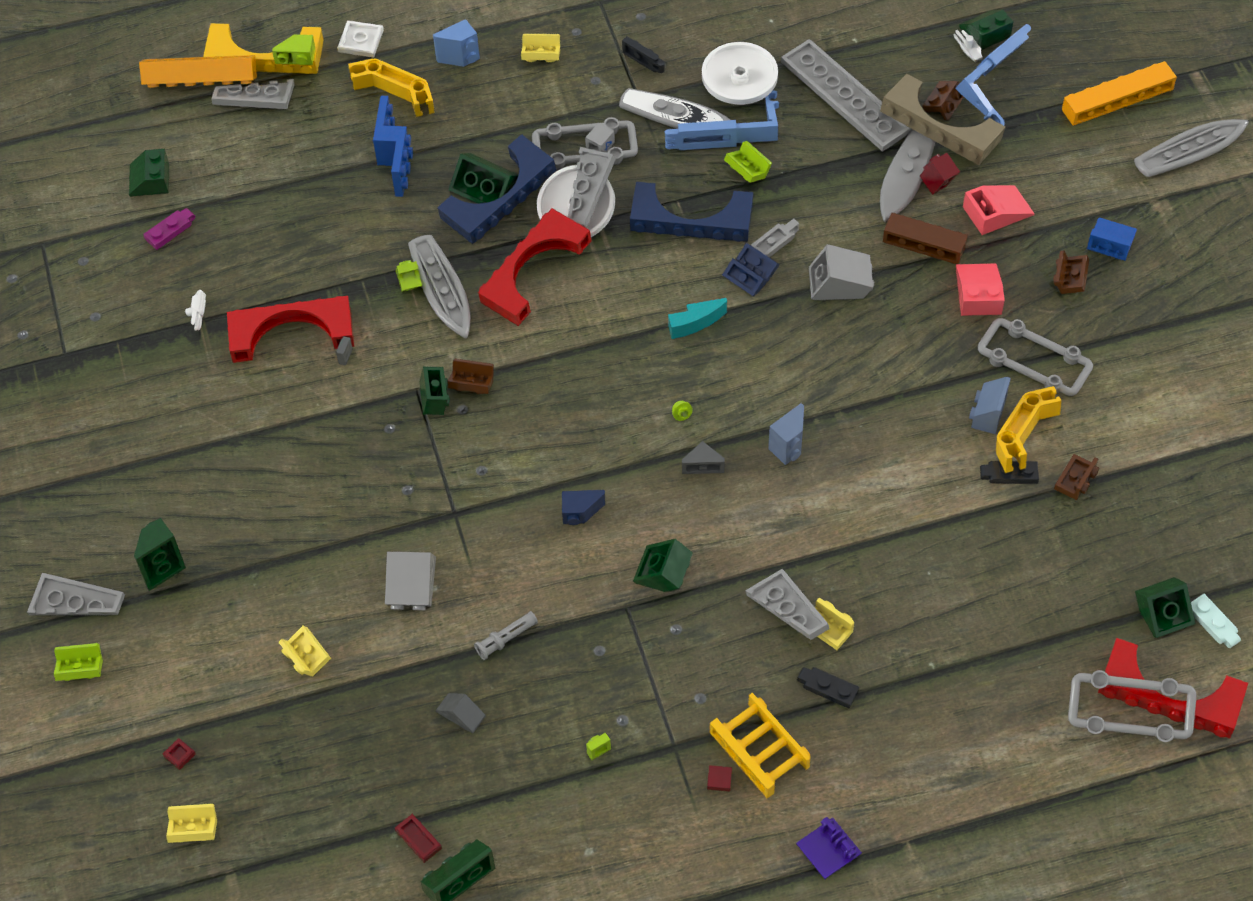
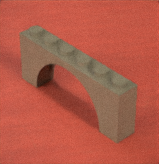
M906 74L884 96L880 112L977 165H980L1000 143L1006 128L990 118L972 127H953L934 120L922 109L918 101L923 82L909 74Z

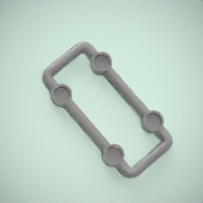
M609 117L604 123H600L614 130V134L619 129H628L630 150L623 151L619 147H612L606 152L614 154L616 157L614 165L620 164L623 158H631L638 153L635 126L631 121H618L614 117ZM551 123L547 128L537 129L532 133V143L541 149L540 136H548L551 140L555 141L562 134L591 132L598 123L562 127L558 123ZM556 152L550 156L555 161L556 170L562 169L565 164L580 161V155L565 156L560 152Z
M1003 318L995 319L977 346L979 353L990 358L989 361L993 366L1001 367L1005 365L1044 384L1045 388L1054 386L1057 393L1061 392L1068 396H1074L1079 392L1093 369L1092 361L1082 356L1078 347L1070 346L1065 348L1027 330L1023 321L1019 319L1012 322ZM1002 326L1008 329L1009 335L1013 338H1021L1023 336L1063 355L1066 363L1071 365L1080 363L1085 367L1073 386L1069 388L1063 385L1058 375L1046 377L1007 358V354L1003 349L996 348L992 351L986 348L998 328Z
M1097 670L1092 674L1078 673L1072 678L1068 720L1073 726L1087 728L1092 734H1099L1105 730L1156 736L1162 742H1169L1173 738L1187 739L1192 735L1194 729L1197 695L1192 686L1178 684L1172 678H1166L1160 682L1108 676L1102 670ZM1081 682H1087L1096 688L1114 685L1158 690L1165 696H1174L1177 693L1187 694L1184 730L1173 729L1169 724L1150 727L1107 722L1099 716H1091L1088 719L1077 718Z

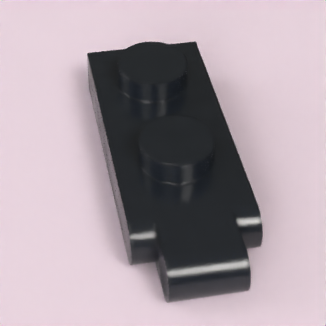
M628 36L622 40L623 54L653 72H665V62L651 49L644 47L638 41Z
M990 461L988 465L980 466V478L982 480H989L992 484H1038V461H1026L1025 469L1019 468L1018 461H1012L1014 469L1005 473L1000 461Z
M803 667L797 677V681L804 684V689L850 709L859 692L858 686L815 667L811 670Z

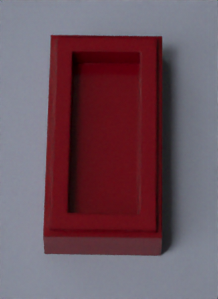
M413 814L395 827L397 834L423 863L442 849V845Z

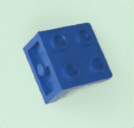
M1098 218L1095 228L1091 231L1087 249L1126 261L1137 229Z

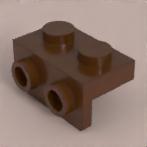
M939 81L923 104L924 111L941 112L944 120H949L964 98L956 89L959 82Z
M1064 250L1060 251L1059 258L1056 260L1057 272L1054 274L1053 280L1054 285L1058 287L1061 294L1085 291L1089 266L1088 256L1067 257Z
M455 358L453 360V371L448 379V388L455 389L456 391L488 394L493 384L494 364Z
M1073 454L1056 482L1054 489L1078 500L1081 493L1086 494L1090 486V478L1094 479L1099 471V467H1097L1099 459L1094 457L1093 461L1090 462Z

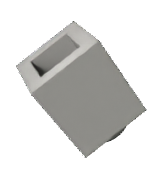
M598 123L585 137L586 148L608 152L615 143L614 130Z

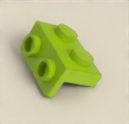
M748 141L742 143L740 150L727 153L724 158L732 169L736 170L750 183L765 179L772 164L770 160Z
M98 643L55 648V681L100 677L103 658Z

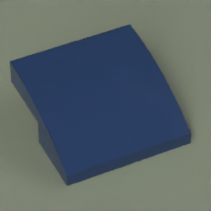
M746 242L737 258H732L722 275L750 295L755 296L769 281L780 264Z

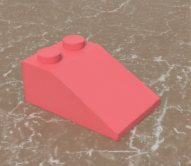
M956 264L961 316L1002 315L1005 300L1003 284L997 264Z

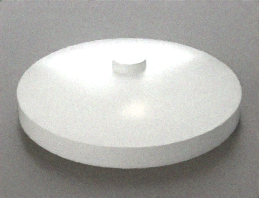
M733 42L717 47L708 54L702 66V81L707 91L718 100L730 104L744 105L762 100L773 91L778 79V67L774 57L764 48L747 42Z
M577 165L562 168L545 181L537 198V212L540 220L551 208L568 217L571 197L574 194L573 184L577 178ZM608 179L587 226L591 237L599 233L608 224L614 212L615 194Z

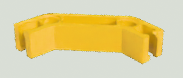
M368 59L348 64L354 90L375 86L412 102L416 117L423 115V112L420 110V104L423 103L428 104L429 114L435 113L433 99L425 79L379 59Z
M1054 386L1025 393L999 431L996 440V455L1005 473L1011 472L1014 469L1012 457L1016 458L1020 469L1026 468L1027 453L1023 444L1038 421L1060 415L1061 399L1060 397L1055 399L1057 392Z

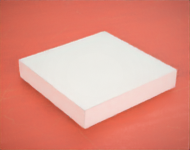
M347 21L337 47L338 52L374 57L384 31L383 26Z

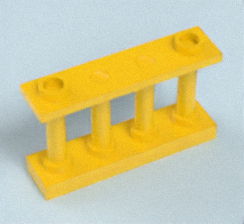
M751 693L748 703L750 707L728 723H721L718 718L710 722V734L762 794L769 798L774 794L775 780L798 763L807 770L810 767L811 756L804 746L800 747L768 711L763 699L757 698ZM757 714L764 723L741 740H736L731 731ZM771 730L778 740L758 755L750 756L746 752V747ZM785 746L793 756L770 773H765L760 768V764Z

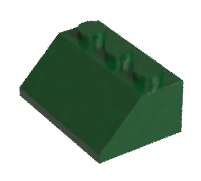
M462 153L459 156L448 190L478 204L488 203L507 194L515 185L519 174L472 153Z
M161 518L148 523L146 527L141 529L134 558L145 585L150 591L184 570L186 566L173 533Z
M477 839L472 843L465 844L458 854L454 857H448L438 869L429 871L424 875L422 881H420L422 890L431 901L455 900L496 869L493 852L489 846Z

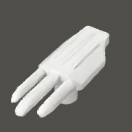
M956 30L954 38L960 44L965 54L974 62L982 60L981 47L974 40L973 36L968 35L964 30L961 31L962 34Z
M198 290L192 296L191 307L185 310L187 316H192L191 324H195V331L201 328L205 310L206 294L202 290Z

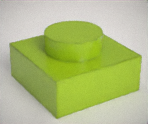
M606 733L601 736L596 735L592 737L586 744L587 754L591 760L611 750V741Z

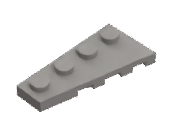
M294 79L287 80V83L270 81L268 85L251 83L246 87H242L240 84L216 86L211 98L212 105L287 109L294 88Z
M580 147V161L577 162L576 170L578 172L573 184L574 194L571 197L568 218L587 228L616 157L614 154Z
M783 569L745 590L748 597L810 640L830 629L826 620Z
M42 573L27 613L29 615H118L125 594L121 591Z

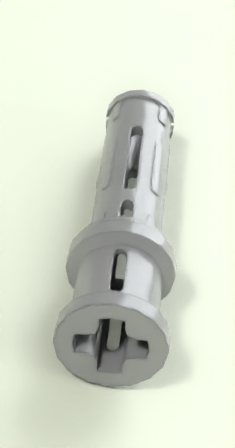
M530 611L501 631L491 632L488 638L480 643H474V647L478 655L483 660H486L488 655L496 650H502L506 642L534 624H537L538 620ZM523 624L521 627L517 628L516 630L510 633L511 630Z

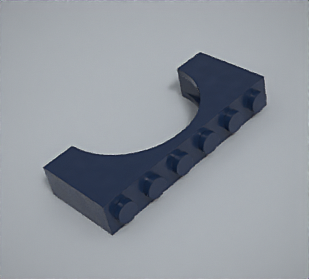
M522 134L508 146L510 158L519 167V175L515 185L507 194L495 201L480 204L464 202L451 195L437 207L440 218L471 244L480 240L488 230L495 227L505 215L510 214L519 203L525 201L530 193L537 190L556 171L554 159Z
M636 182L630 215V231L748 242L753 208V192L734 191L728 205L719 213L703 219H686L670 213L661 205L656 195V183Z

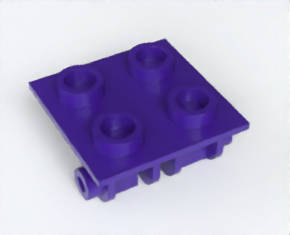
M828 817L821 821L822 825L796 843L824 879L862 854L835 819H829Z

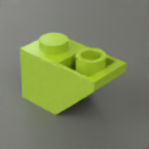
M294 34L272 49L275 64L313 65L315 53L313 35Z

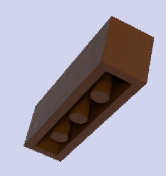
M891 213L884 229L883 242L953 264H959L966 248L968 235L929 224L922 220Z

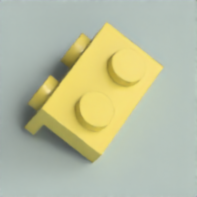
M523 34L521 60H526L527 62H535L537 60L555 62L559 60V34Z
M818 598L815 608L826 620L830 629L817 637L838 650L853 633L854 621L848 614L841 613L835 609L829 601Z
M302 626L288 641L284 639L279 641L283 648L281 650L287 658L292 659L295 663L293 665L295 670L301 675L306 674L313 677L331 659L308 627Z
M214 804L168 807L169 824L166 835L168 843L215 839L217 818Z

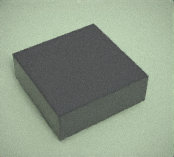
M343 336L336 351L340 365L346 366L353 350L349 337Z

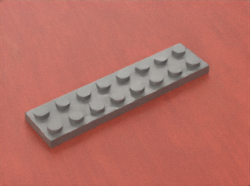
M810 39L781 57L783 65L882 152L907 136L911 131L910 127L880 112L882 101Z

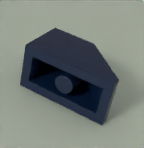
M605 490L562 491L563 524L578 525L586 523L605 505Z

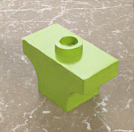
M411 260L400 262L396 267V274L401 291L405 292L421 288L422 283L417 261L411 262Z

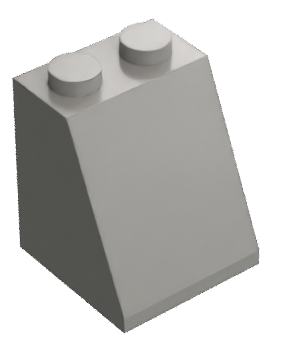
M827 244L809 266L812 300L863 299L874 287L872 264L868 254Z
M387 552L385 605L391 606V610H404V606H413L412 610L425 611L426 607H431L436 556L426 552Z

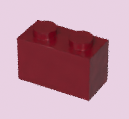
M948 153L942 156L937 154L929 160L930 163L923 167L924 171L920 174L921 179L932 195L947 187L960 173Z

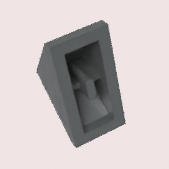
M703 441L682 459V474L724 473L725 458Z
M448 693L436 709L438 714L472 734L486 717L466 694Z

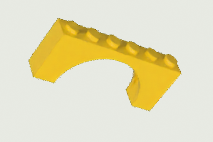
M211 23L203 57L255 55L257 72L317 74L324 39L321 27H302L300 35H313L315 53L313 65L275 64L273 52L253 53L246 51L232 41L229 24Z

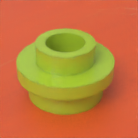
M678 401L672 407V415L678 421L688 419L693 411L690 403L685 401Z

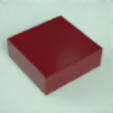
M179 738L163 753V757L179 770L196 755L195 751Z
M709 765L707 790L730 792L732 767Z

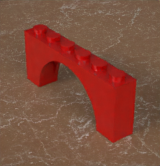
M551 208L548 213L541 217L536 227L531 228L528 236L518 243L516 250L505 258L502 266L493 272L488 282L480 287L478 292L480 302L519 326L531 312L529 302L516 289L517 275L522 266L533 256L548 250L562 249L580 255L592 241L590 230Z
M348 296L304 302L298 301L289 304H276L274 306L227 312L229 351L233 363L253 360L255 347L261 337L272 328L289 322H307L320 327L330 336L334 349L338 348L343 336L349 337L352 347H355Z
M1116 638L1105 670L1108 676L1145 680L1137 664L1138 645ZM1226 675L1219 689L1205 698L1196 700L1194 728L1210 731L1218 737L1231 738L1248 682ZM1107 685L1098 690V693L1103 694L1109 699H1118L1129 706H1138L1152 714H1161L1175 722L1185 723L1187 701L1172 699L1156 690Z

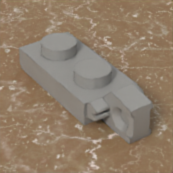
M792 219L786 225L778 223L751 245L768 257H771L795 237V233L799 230V223L795 219Z

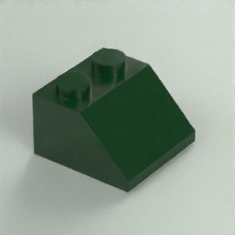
M1003 9L990 10L959 24V27L968 35L973 36L981 50L1010 38L1014 21Z
M165 148L145 150L130 164V197L169 193V162Z
M676 538L647 545L633 582L663 592L680 589L693 552Z
M1173 577L1135 591L1139 611L1155 638L1196 624L1187 583Z

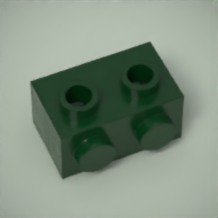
M423 366L419 381L423 415H444L445 408L449 407L450 402L449 394L446 391L448 382L444 375V367Z

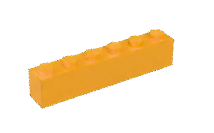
M255 55L143 59L139 62L141 85L147 84L149 88L159 87V84H166V87L178 86L177 83H185V86H195L196 82H203V85H214L215 82H222L223 85L233 84V81L249 84L257 78Z
M1165 61L1153 64L1150 67L1136 70L1128 75L1086 88L1075 94H1069L1064 97L1062 111L1074 126L1174 89L1177 76Z

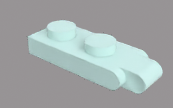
M1205 594L1191 602L1194 618L1219 644L1224 643L1228 648H1231L1241 641L1237 634L1238 629Z

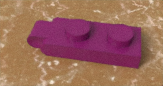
M188 208L181 212L177 210L144 233V239L158 250L189 228L195 219V215Z

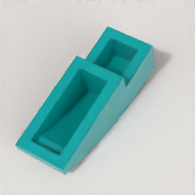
M727 298L687 304L686 312L668 314V327L671 339L696 333L719 320L727 313Z

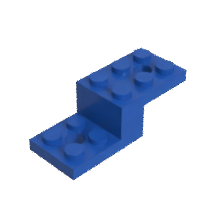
M381 96L373 137L377 165L392 166L391 173L395 196L403 197L404 189L408 188V177L406 176L410 174L411 169L409 159L413 157V148L410 147L411 135H408L406 126H395V117L392 116L393 104L389 103L388 96Z

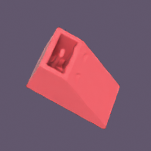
M1015 185L980 186L965 192L963 208L981 235L1034 216V212Z

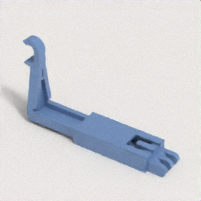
M1028 24L1020 28L977 66V69L956 87L962 96L985 115L984 120L992 118L1003 126L1005 124L1004 119L992 107L978 85L973 83L982 75L986 76L1029 38L1027 33L1031 30V27Z
M773 90L765 97L766 122L736 123V120L680 123L678 124V129H667L665 131V148L692 150L737 147V143H743L744 141H778V122L775 109L779 108V102L769 100L777 98V91Z

